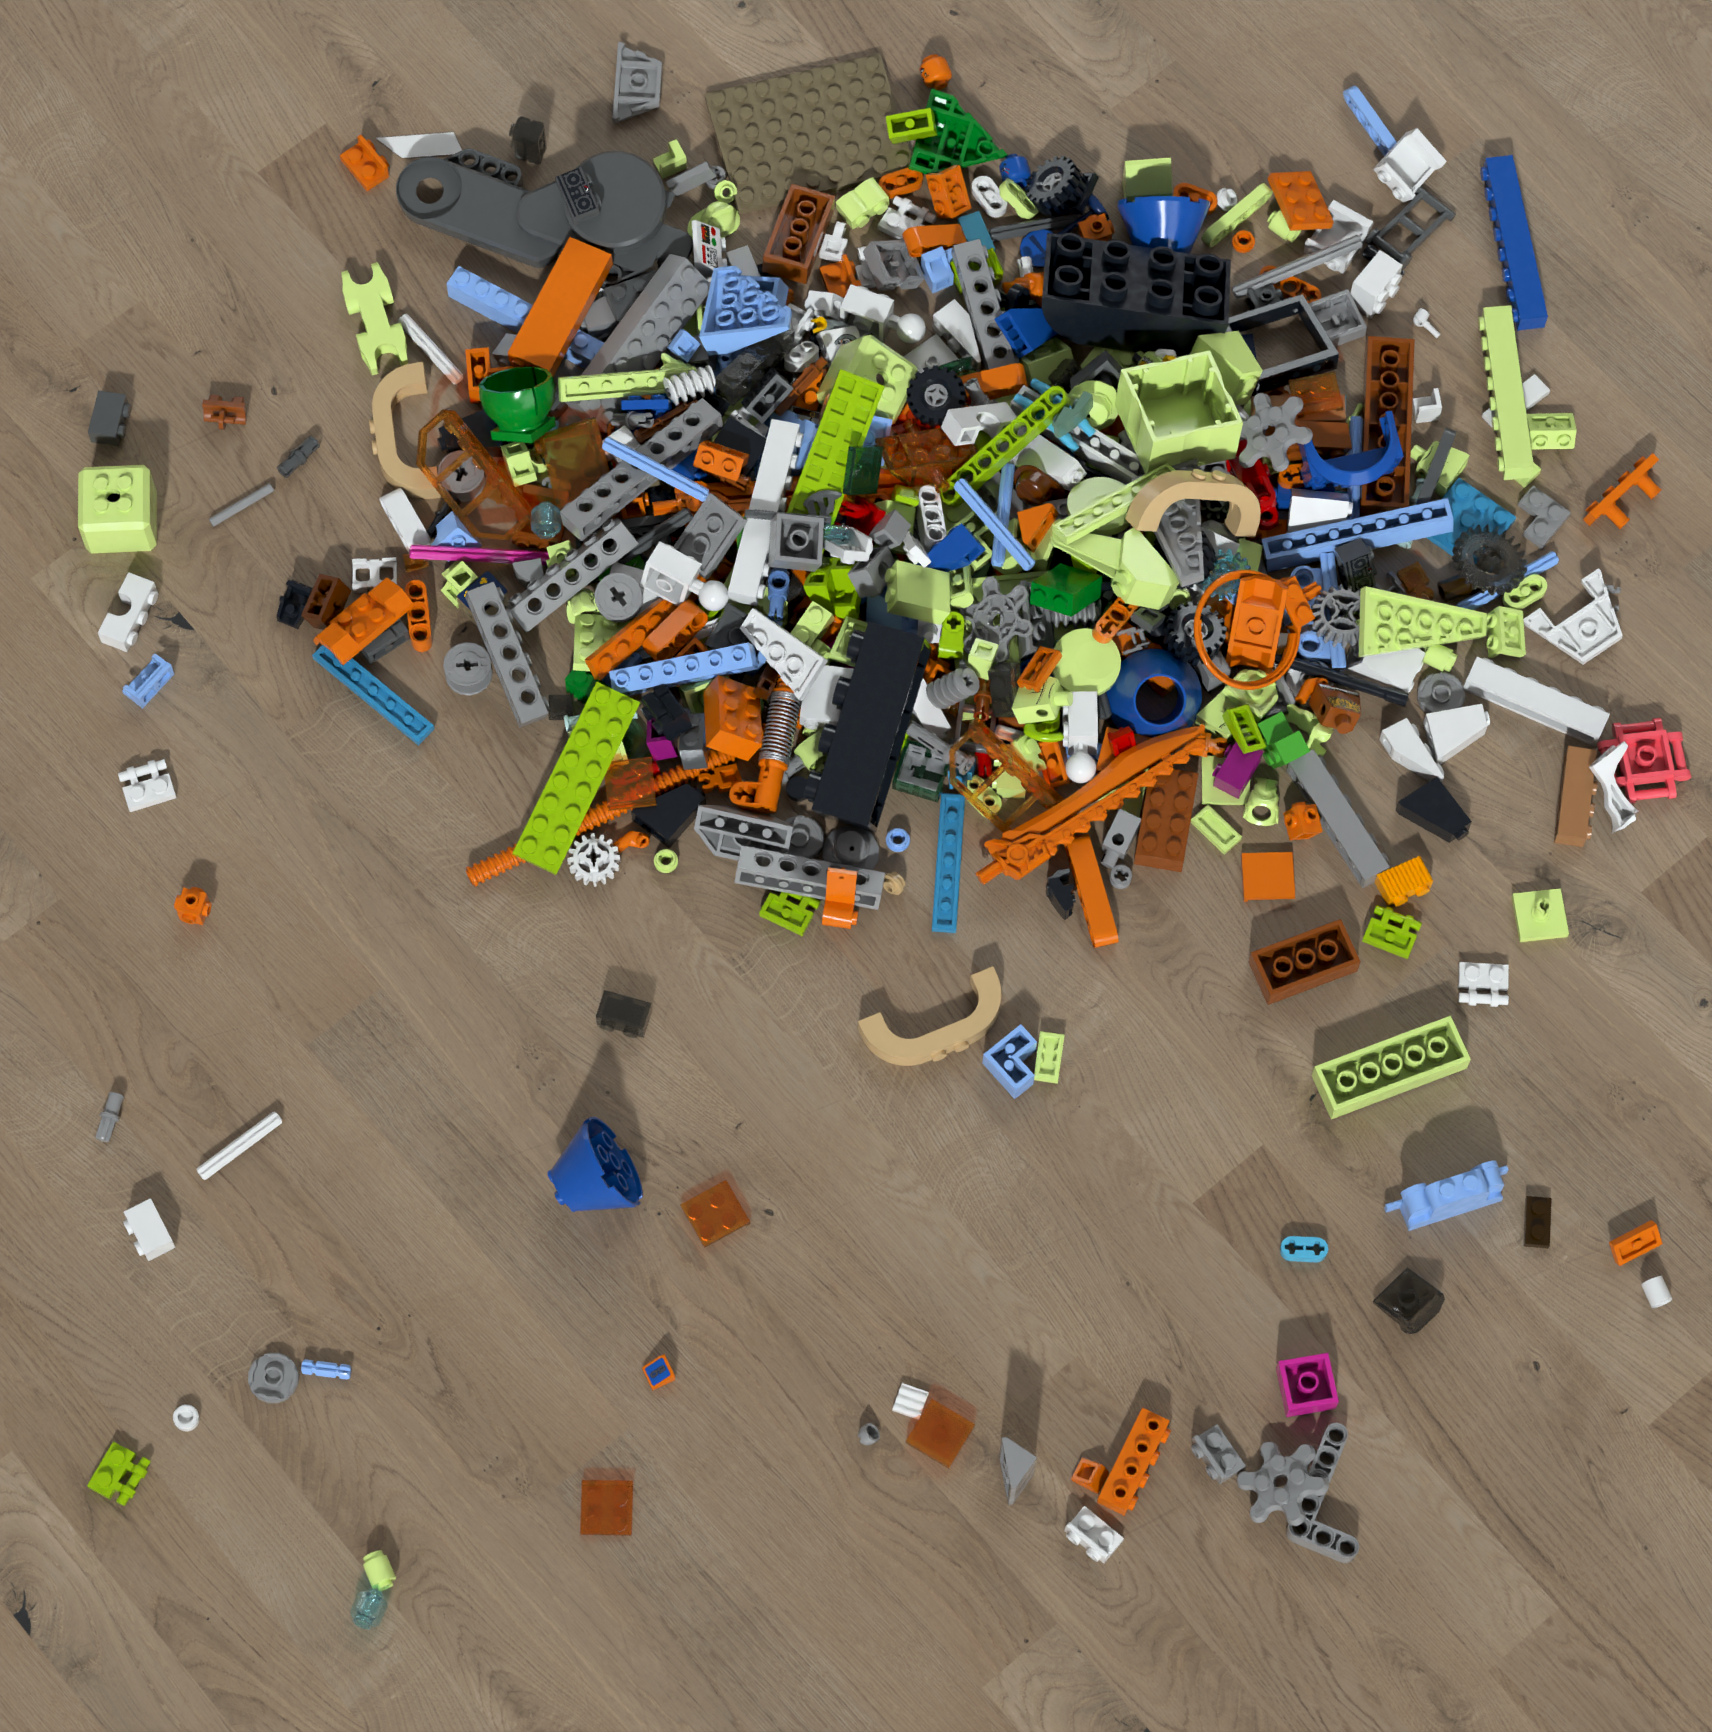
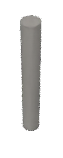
M270 483L209 518V522L213 527L274 492Z

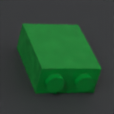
M1060 563L1032 581L1030 604L1072 617L1100 598L1102 576Z

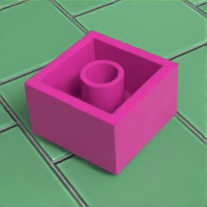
M1328 1353L1278 1361L1276 1373L1286 1417L1336 1409L1339 1400Z

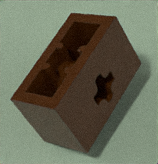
M319 573L301 616L313 628L324 630L330 625L329 622L343 611L351 589L340 578Z

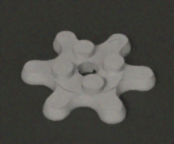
M1258 393L1253 399L1256 409L1255 414L1250 416L1247 421H1243L1240 437L1247 440V446L1239 455V463L1244 468H1250L1259 458L1268 457L1272 462L1273 469L1281 472L1289 466L1288 448L1295 443L1302 445L1309 443L1313 438V433L1309 428L1298 427L1295 424V417L1304 405L1301 398L1292 396L1282 406L1273 407L1271 399L1267 394ZM1268 426H1274L1275 432L1271 436H1265L1264 434L1269 428Z
M990 576L985 578L982 583V600L978 604H971L966 608H958V613L963 616L964 620H969L972 623V632L964 640V651L970 653L976 638L999 645L994 661L1002 663L1007 661L1010 656L1008 645L1011 638L1015 635L1021 637L1032 635L1034 626L1031 621L1022 619L1020 616V608L1029 597L1027 588L1023 585H1017L1009 594L1003 595L1000 592L998 580ZM997 614H1001L1000 625L994 626V617Z
M1265 1442L1260 1450L1264 1460L1263 1466L1255 1472H1241L1237 1477V1485L1242 1490H1253L1257 1493V1501L1251 1507L1249 1514L1253 1522L1262 1523L1271 1512L1280 1510L1285 1513L1289 1524L1298 1526L1305 1520V1513L1302 1509L1303 1499L1309 1495H1324L1329 1489V1483L1323 1477H1312L1308 1473V1465L1316 1456L1315 1449L1311 1445L1303 1444L1293 1455L1284 1457L1280 1454L1277 1444ZM1281 1477L1288 1478V1482L1284 1487H1276V1479Z

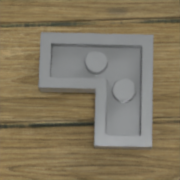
M1535 486L1530 488L1518 504L1520 508L1535 518L1524 531L1523 536L1540 549H1543L1571 514L1570 511Z

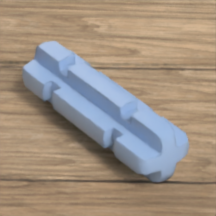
M304 1359L301 1366L303 1374L312 1375V1373H315L316 1376L331 1378L339 1376V1379L346 1380L351 1376V1366L346 1364L338 1366L337 1363L323 1361L314 1363L313 1360Z

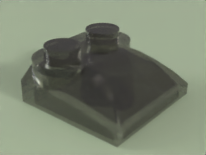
M1407 1267L1373 1300V1303L1397 1322L1403 1332L1414 1334L1419 1332L1439 1313L1445 1297L1442 1292Z

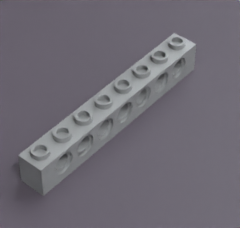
M701 398L698 402L691 404L679 417L672 419L663 430L656 432L644 445L638 446L635 450L673 469L694 452L701 442L709 440L723 428L721 414ZM621 460L614 469L602 475L594 485L583 490L579 497L563 507L560 511L562 523L580 541H583L659 479Z

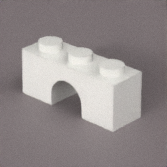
M1006 402L948 409L941 428L954 446L974 444L980 430L986 432L993 439L1017 416Z
M129 572L118 593L121 602L130 605L131 609L122 616L107 613L98 631L102 643L125 652L128 651L131 645L133 646L136 643L138 630L141 625L146 623L148 610L151 605L156 603L158 598V592L153 581Z

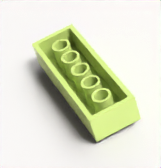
M1448 1016L1314 1066L1312 1078L1330 1118L1334 1119L1465 1070L1471 1059L1452 1017Z

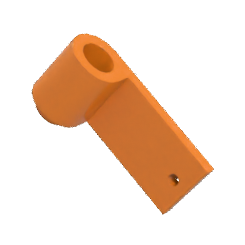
M828 867L822 925L851 929L852 925H857L859 911L854 910L857 871L846 870L844 867L841 869Z

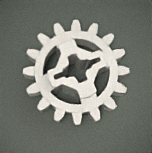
M592 833L591 839L587 840L583 835L582 843L574 841L575 849H569L571 857L567 858L568 865H572L569 867L570 873H576L575 880L578 881L583 878L584 885H587L589 881H593V885L596 887L597 881L601 880L605 885L606 877L614 878L613 871H619L617 863L621 862L620 855H616L619 853L618 847H612V839L605 842L604 835H601L599 839H595V835ZM593 853H595V857L597 858L595 862V867H593V862H591L593 858Z

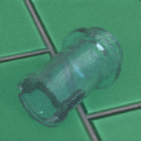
M842 523V525L824 524L823 539H839L841 542L849 540V526L845 525V523Z

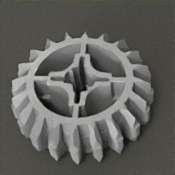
M1342 584L1338 586L1337 591L1333 586L1329 588L1328 592L1323 590L1320 597L1317 596L1315 598V604L1311 606L1315 619L1312 620V630H1318L1317 637L1325 636L1324 643L1329 642V640L1333 641V647H1336L1337 643H1341L1343 649L1347 646V643L1352 647L1355 646L1356 642H1359V625L1355 623L1356 620L1353 616L1356 611L1360 616V590L1354 593L1351 586L1344 590ZM1326 607L1330 610V621H1327L1324 615Z

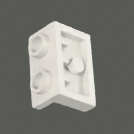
M1085 1506L1065 1527L1066 1537L1075 1545L1080 1543L1087 1549L1086 1554L1096 1562L1100 1560L1105 1563L1124 1541L1121 1535Z

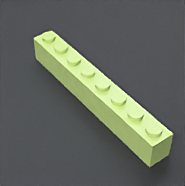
M1511 305L1483 307L1482 317H1478L1479 331H1483L1484 337H1481L1482 351L1486 350L1484 370H1489V377L1486 378L1487 390L1492 392V397H1489L1490 411L1495 413V417H1492V429L1497 431L1498 436L1495 437V450L1500 451V457L1497 459L1498 471L1503 472V480L1532 478L1534 465Z

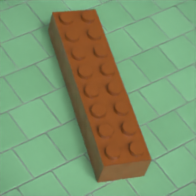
M1368 336L1364 360L1362 452L1386 446L1379 418L1385 417L1386 411H1392L1404 457L1394 469V472L1382 475L1376 481L1360 485L1359 517L1409 507L1415 339Z

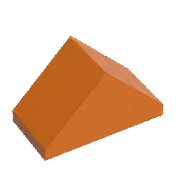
M1050 503L1017 512L1022 540L1029 551L1034 553L1059 515V512Z

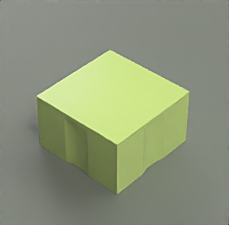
M1210 350L1181 356L1167 362L1149 363L1121 369L1115 407L1145 474L1167 462L1173 466L1197 458L1198 466L1236 458L1243 421L1232 397L1223 385L1222 375Z

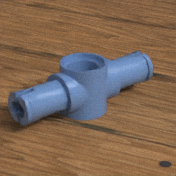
M773 567L768 578V599L770 600L768 618L773 621L775 613H777V621L783 620L784 602L789 594V571L784 568ZM776 583H781L784 586L777 588L773 585Z

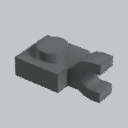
M1169 604L1159 610L1141 607L1134 612L1131 621L1151 633L1163 623L1165 615L1162 612Z

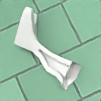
M1625 741L1616 747L1612 745L1589 766V769L1602 785L1604 807L1612 820V834L1636 820L1635 814L1639 812L1622 794L1614 777L1616 767L1628 748Z

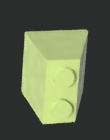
M1239 331L1225 332V334L1198 335L1190 355L1210 350L1222 375L1223 385L1232 397L1234 404H1248L1263 370Z

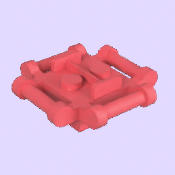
M1653 718L1652 721L1623 725L1620 722L1613 723L1612 733L1615 739L1600 741L1597 743L1598 751L1603 754L1612 745L1616 747L1623 741L1628 745L1627 750L1618 763L1621 777H1616L1614 774L1618 787H1625L1626 799L1632 804L1636 803L1637 800L1667 797L1668 799L1676 798L1677 793L1674 781H1686L1691 778L1682 747V732L1667 733L1666 729H1663L1661 718ZM1669 743L1673 747L1677 770H1674ZM1665 782L1666 785L1664 788L1635 791L1634 785Z

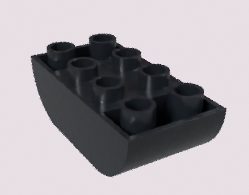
M1047 233L1042 311L1046 321L1056 333L1077 344L1135 353L1142 351L1144 354L1147 351L1171 349L1176 352L1177 358L1190 355L1198 335L1225 334L1228 328L1231 260L1222 259L1210 253L1195 255L1175 252L1167 247L1148 248L1128 245L1121 240H1110L1107 242L1087 239L1074 233H1064L1062 235Z

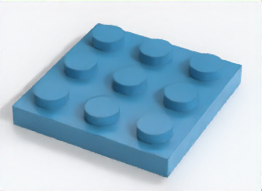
M1458 478L1442 497V499L1448 498L1453 515V532L1426 538L1464 565H1480L1515 522L1516 516L1461 478Z

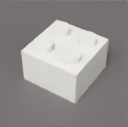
M1381 250L1355 279L1350 293L1359 312L1369 319L1375 313L1380 314L1386 306L1385 301L1389 297L1393 298L1400 288L1398 283L1402 279L1401 270L1403 265Z

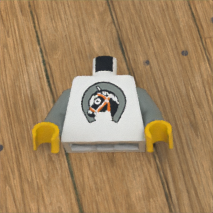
M822 316L810 320L817 325V328L812 331L813 333L819 332L816 339L824 359L828 362L826 365L829 368L840 346L863 336H873L871 332L860 335L856 326H850L846 322L825 319Z

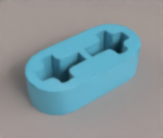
M1290 1236L1285 1238L1280 1246V1254L1287 1261L1321 1262L1328 1253V1244L1325 1240L1318 1237ZM1289 1243H1292L1294 1248L1302 1250H1295L1294 1254H1290L1289 1250L1285 1248L1288 1247ZM1316 1244L1323 1251H1320L1319 1255H1315L1314 1251L1306 1249H1313Z

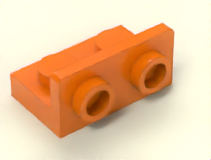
M359 135L357 137L358 143L340 154V160L363 188L369 191L389 178V163L383 155L379 156L375 152L376 148L371 140H365L362 135Z
M953 165L939 173H929L926 175L937 218H954L972 209L960 165Z
M846 254L842 255V261L820 267L822 280L826 291L829 293H835L845 298L851 284L862 286L860 280L856 281L854 276L856 274L855 265L852 260H848Z
M704 440L699 444L693 466L737 481L742 467L748 463L750 455Z

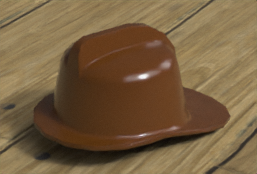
M1022 465L1014 472L1015 491L1018 498L1024 503L1036 505L1043 504L1045 501L1065 499L1063 487L1039 468L1032 465Z

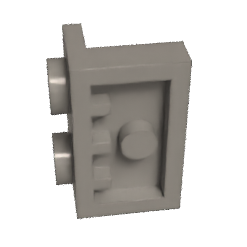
M1217 1424L1201 1435H1195L1192 1438L1191 1449L1198 1459H1203L1207 1465L1205 1470L1212 1480L1216 1479L1221 1484L1245 1469V1464Z

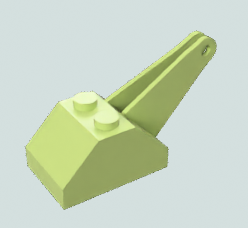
M1134 527L1125 532L1122 539L1088 533L1068 545L1053 531L1050 536V543L1054 547L1065 551L1111 577V587L1114 593L1121 597L1126 604L1159 610L1170 603L1179 584L1172 568L1143 534Z

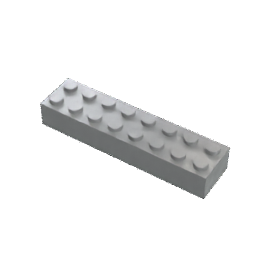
M669 254L581 375L653 370L660 361L661 354L668 350L667 347L679 330L684 328L708 295L710 283L687 258ZM628 397L569 401L565 403L591 429L607 433L612 415L623 412L621 410V400H628Z

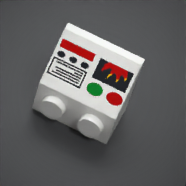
M692 220L694 266L708 282H711L714 268L727 267V258L722 259V251H726L725 237L721 238L719 228Z

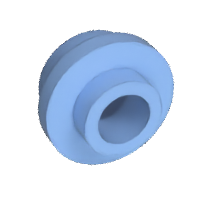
M892 829L886 836V845L894 852H902L910 844L909 834L903 829ZM900 838L902 843L896 844L893 840Z

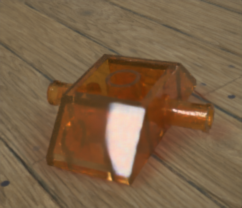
M912 418L914 425L911 419L904 422L903 427L907 433L875 438V443L893 476L909 487L933 484L937 493H941V490L943 493L946 492L950 487L947 479L978 452L975 444L954 446L942 428L922 431L915 418Z

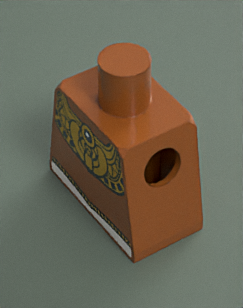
M1318 683L1308 701L1320 724L1337 729L1340 734L1353 731L1361 716L1360 694L1358 692Z

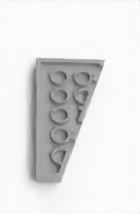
M1196 458L1173 465L1172 467L1175 470L1193 471V469H1198V461ZM1138 476V477H1135V478H1131V479H1130V482H1132V481L1138 479V478L1141 477V476ZM1181 499L1166 509L1160 520L1157 532L1154 533L1180 586L1185 587L1204 581L1200 499Z

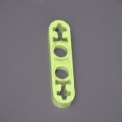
M1265 183L1260 184L1204 232L1201 240L1210 248L1215 246L1264 205L1272 196L1273 191Z

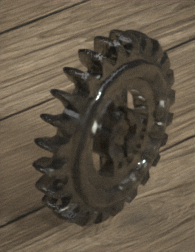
M1489 524L1484 527L1483 531L1480 525H1477L1474 530L1472 527H1469L1466 532H1462L1460 537L1456 539L1455 546L1452 549L1454 554L1452 560L1456 563L1454 568L1455 570H1460L1458 576L1460 578L1465 577L1466 584L1471 583L1474 590L1480 588V592L1483 594L1487 590L1490 595H1494L1495 592L1498 595H1503L1504 592L1510 593L1513 588H1518L1520 582L1525 578L1524 574L1527 572V568L1524 566L1528 562L1527 559H1522L1525 551L1517 552L1521 543L1512 545L1515 536L1506 540L1507 530L1498 535V526L1492 532L1489 531ZM1473 555L1478 558L1477 566L1475 565ZM1502 560L1504 562V567L1500 565Z

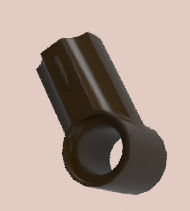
M1478 564L1469 565L1461 570L1459 574L1437 583L1439 595L1445 602L1468 593L1469 595H1474L1489 586Z

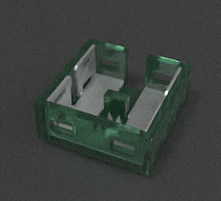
M907 739L892 781V789L938 803L944 786V778L942 776L947 777L950 763L945 764L941 756L923 744Z

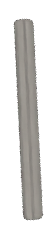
M1359 235L1352 236L1241 282L1232 287L1233 294L1237 299L1247 295V290L1249 289L1255 290L1275 284L1362 247V240Z

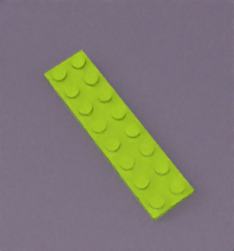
M842 369L839 370L786 512L808 514L803 503L812 494L819 491L832 490L842 493V496L834 501V511L829 513L831 525H824L823 539H828L885 387ZM826 497L823 498L825 507L828 506V499ZM815 502L814 507L817 515H819L820 509L817 502Z
M596 682L512 855L557 875L640 705L639 701Z

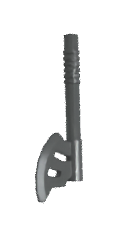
M824 490L812 494L803 503L808 514L745 509L744 517L771 520L777 513L824 518V525H831L829 513L834 511V501L840 498L842 493ZM826 497L828 499L827 507H825L823 498ZM815 502H817L820 509L819 515H817L814 507Z

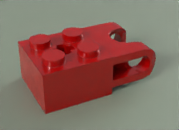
M1244 439L1239 441L1236 458L1225 460L1226 470L1255 494L1260 505L1261 514L1266 511L1270 512L1272 519L1270 521H1263L1260 518L1258 526L1261 530H1270L1279 523L1278 512L1275 507L1277 504L1276 494L1268 478L1270 472L1267 464H1262L1260 458L1250 468H1244L1240 465L1239 455L1247 446V440Z

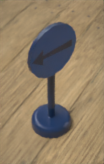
M1091 194L1087 203L1089 211L1058 234L1069 233L1078 226V222L1084 221L1087 217L1094 214H1105L1108 221V213L1101 202ZM1042 229L1032 231L1023 238L1020 245V254L1022 257H1031L1032 267L1044 268L1047 233L1053 232Z

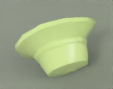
M1098 380L1085 381L1072 388L1068 394L1071 398V406L1076 398L1081 397L1083 391L1092 394L1093 408L1089 412L1090 416L1085 418L1093 428L1100 431L1113 424L1119 415L1115 407L1117 392L1113 386Z

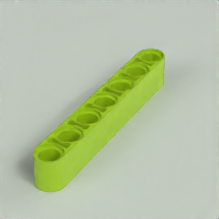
M1052 386L939 487L940 499L949 507L960 506L965 500L957 491L954 498L947 499L948 492L955 490V483L961 478L965 479L967 475L973 474V480L969 484L977 491L1052 424L1057 413L1060 414L1064 406L1069 408L1071 398L1067 392L1059 386ZM1062 394L1061 402L1054 404L1055 396ZM1044 410L1043 418L1036 420L1037 412ZM1026 426V433L1022 436H1018V430L1021 427ZM1005 442H1009L1008 449L1000 452V446ZM991 458V464L983 468V461Z

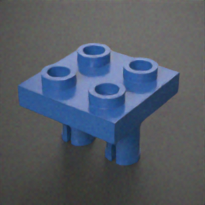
M652 395L651 400H645L642 396H628V400H621V410L624 412H649L653 414L654 420L674 409V403L665 395Z

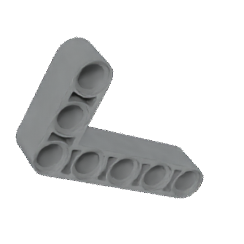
M1332 1423L1325 1430L1309 1470L1310 1476L1323 1477L1330 1483L1348 1438V1431L1341 1423ZM1329 1433H1339L1342 1440L1339 1442L1332 1441ZM1320 1456H1330L1333 1463L1330 1465L1323 1464L1320 1461ZM1325 1494L1322 1496H1306L1303 1501H1310L1314 1505V1510L1306 1511L1303 1509L1305 1520L1300 1525L1304 1527L1305 1533L1296 1534L1292 1530V1525L1288 1523L1286 1528L1288 1539L1293 1543L1342 1563L1353 1561L1359 1551L1357 1539L1315 1521ZM1316 1535H1326L1329 1543L1320 1544L1316 1540ZM1340 1545H1350L1353 1553L1344 1554L1340 1550Z

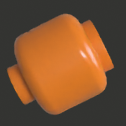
M933 54L922 60L919 71L926 87L935 88L936 90L947 87L948 82L952 78V72L945 57Z

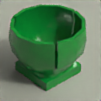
M533 367L511 368L493 373L479 383V398L483 409L497 424V427L491 431L492 440L533 443L556 426L555 417L548 416L555 402V383L552 374L547 369L534 367V369Z

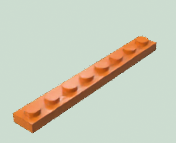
M720 563L718 569L712 573L709 579H705L698 575L697 579L704 583L712 580L720 581L731 572L732 568ZM691 592L687 600L695 602L699 595ZM659 597L587 657L585 662L594 679L602 680L609 674V671L615 669L639 649L646 637L678 606Z

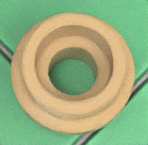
M897 872L886 873L883 887L888 893L899 895L903 892L905 881Z

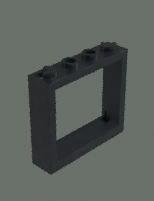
M1303 294L1229 317V325L1226 332L1239 331L1240 333L1299 314L1321 352L1263 370L1252 396L1337 369L1339 353Z

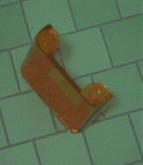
M595 417L586 418L549 431L538 438L537 441H534L536 454H541L542 459L545 460L554 496V506L551 507V515L553 521L557 520L559 528L564 527L560 515L563 507L579 497L583 490L594 485L602 475L610 472L605 451L602 449L603 443Z

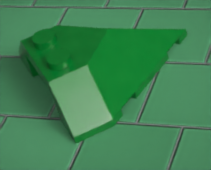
M931 89L925 109L931 108L934 113L937 136L916 139L910 158L909 169L924 174L939 173L953 165H960L961 168L1005 158L1008 155L1003 149H999L992 141L993 138L973 116L961 108L958 104L959 101L953 95Z

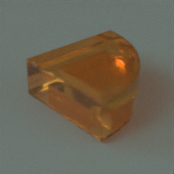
M409 554L402 555L406 572L429 566L427 559H412Z

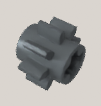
M1202 500L1203 508H1201V515H1207V520L1220 522L1223 517H1227L1229 502Z

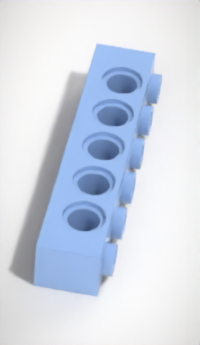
M748 642L609 671L612 689L626 696L654 691V689L662 684L670 688L713 679L717 675L728 676L757 670L758 663L755 646Z

